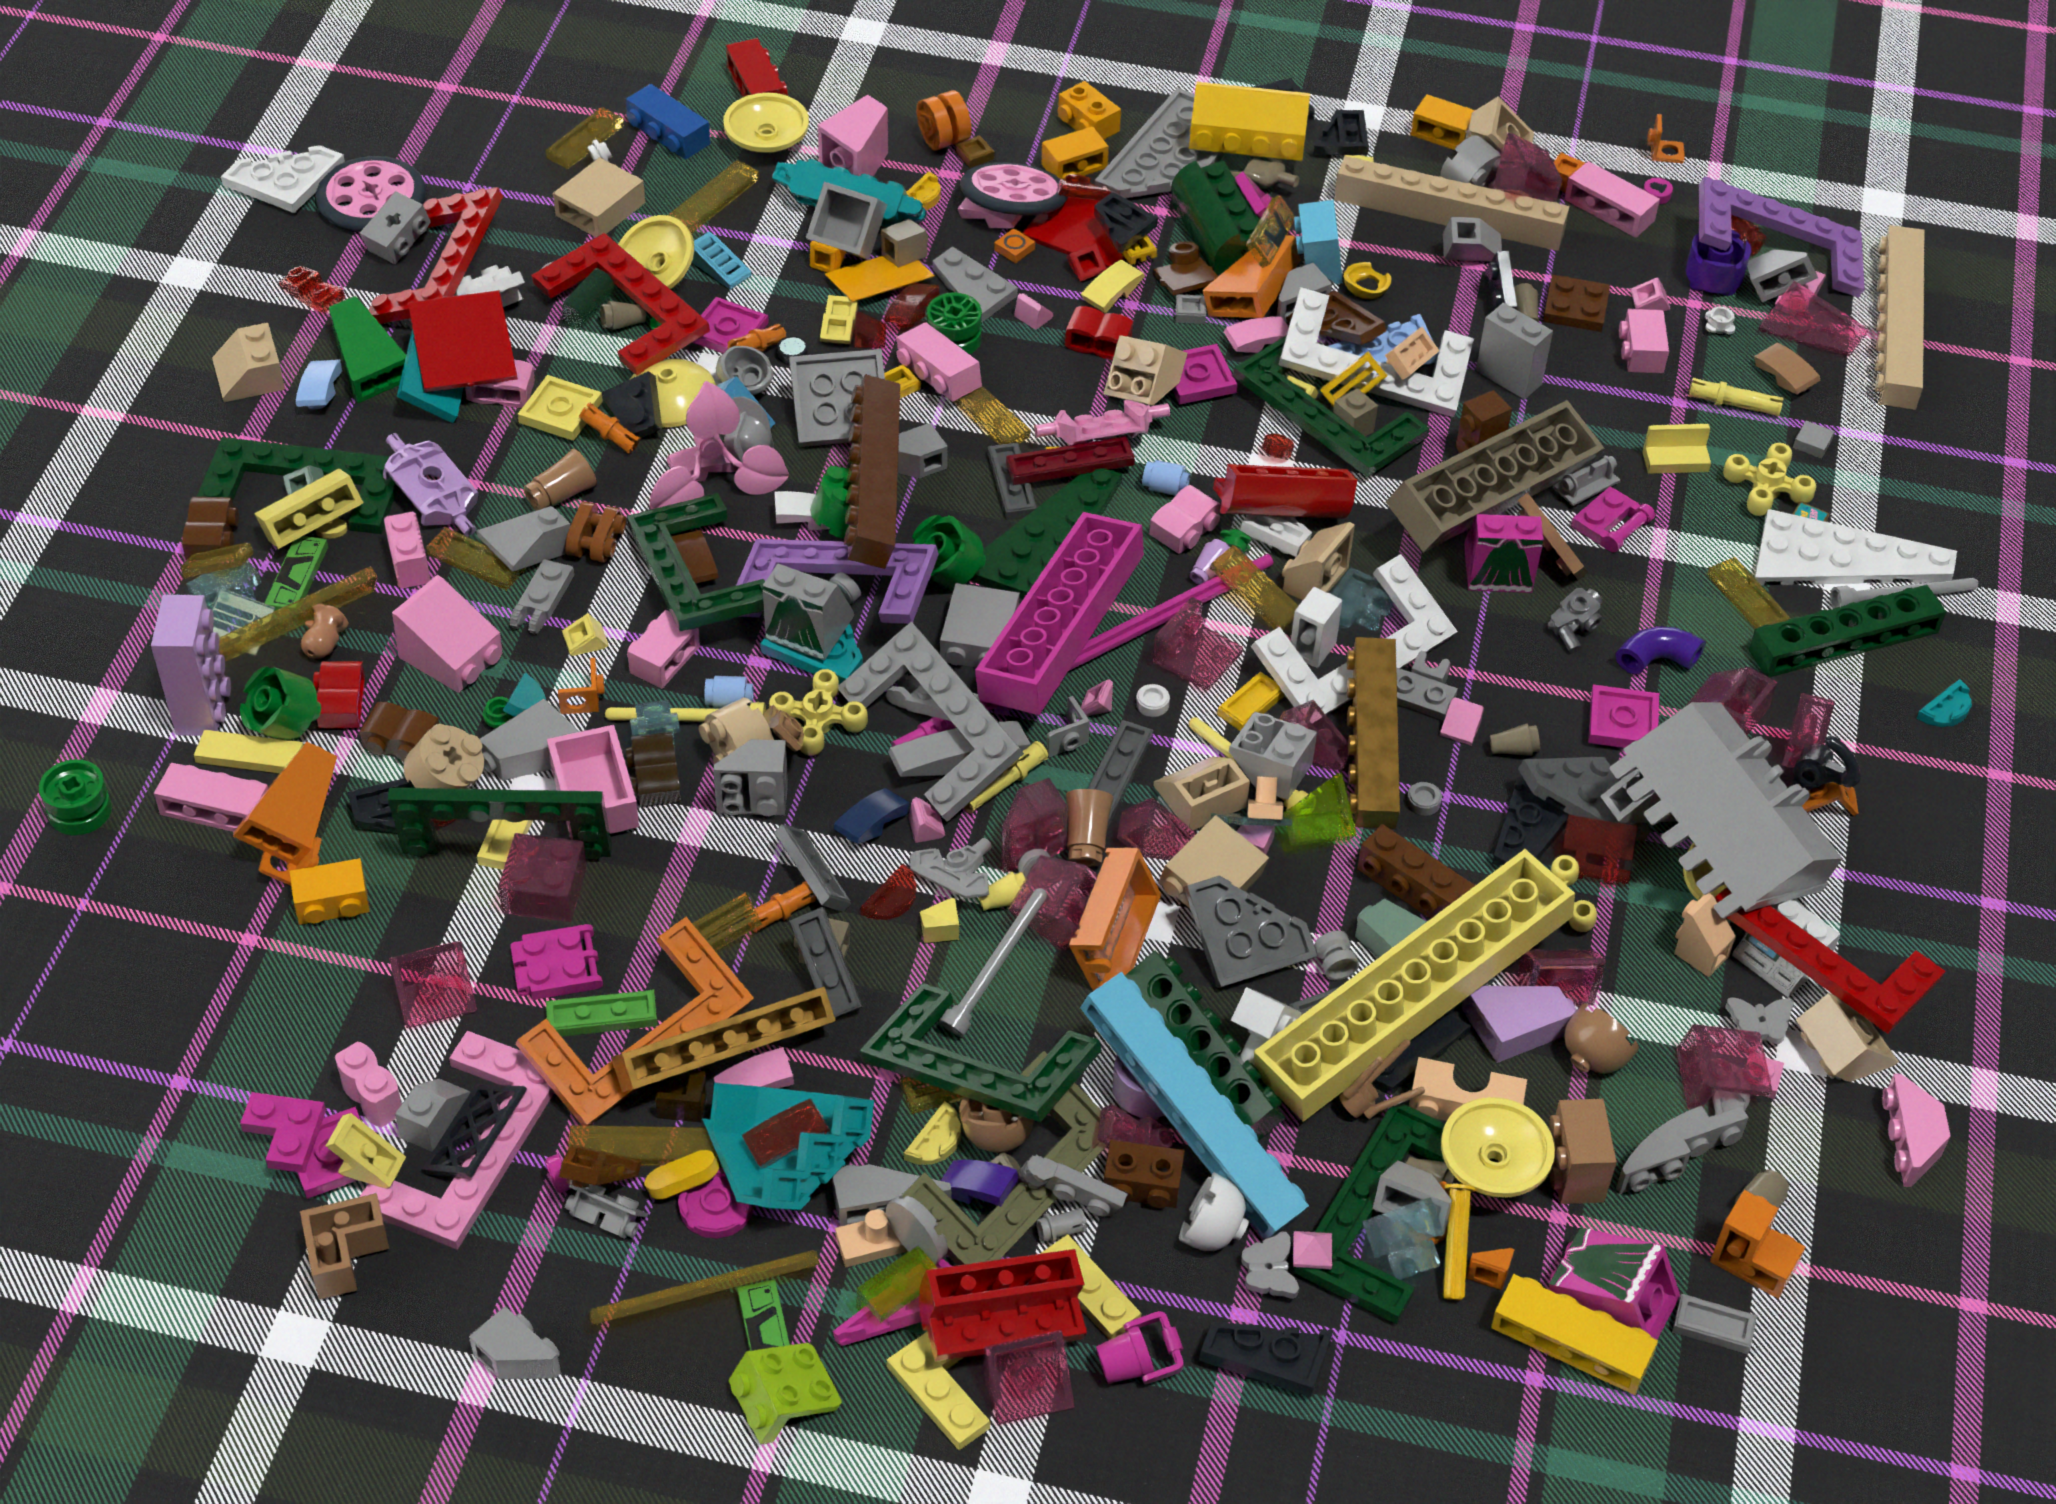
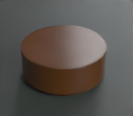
M1178 242L1169 248L1170 260L1173 263L1189 264L1199 259V247L1193 242Z

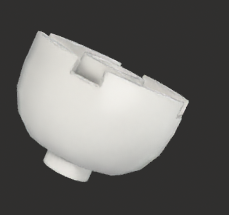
M1215 1172L1212 1173V1178L1208 1176L1189 1208V1211H1191L1189 1219L1192 1223L1189 1226L1185 1221L1183 1222L1179 1240L1203 1251H1216L1224 1248L1233 1238L1239 1241L1246 1231L1249 1220L1243 1218L1246 1204L1244 1196L1238 1187Z

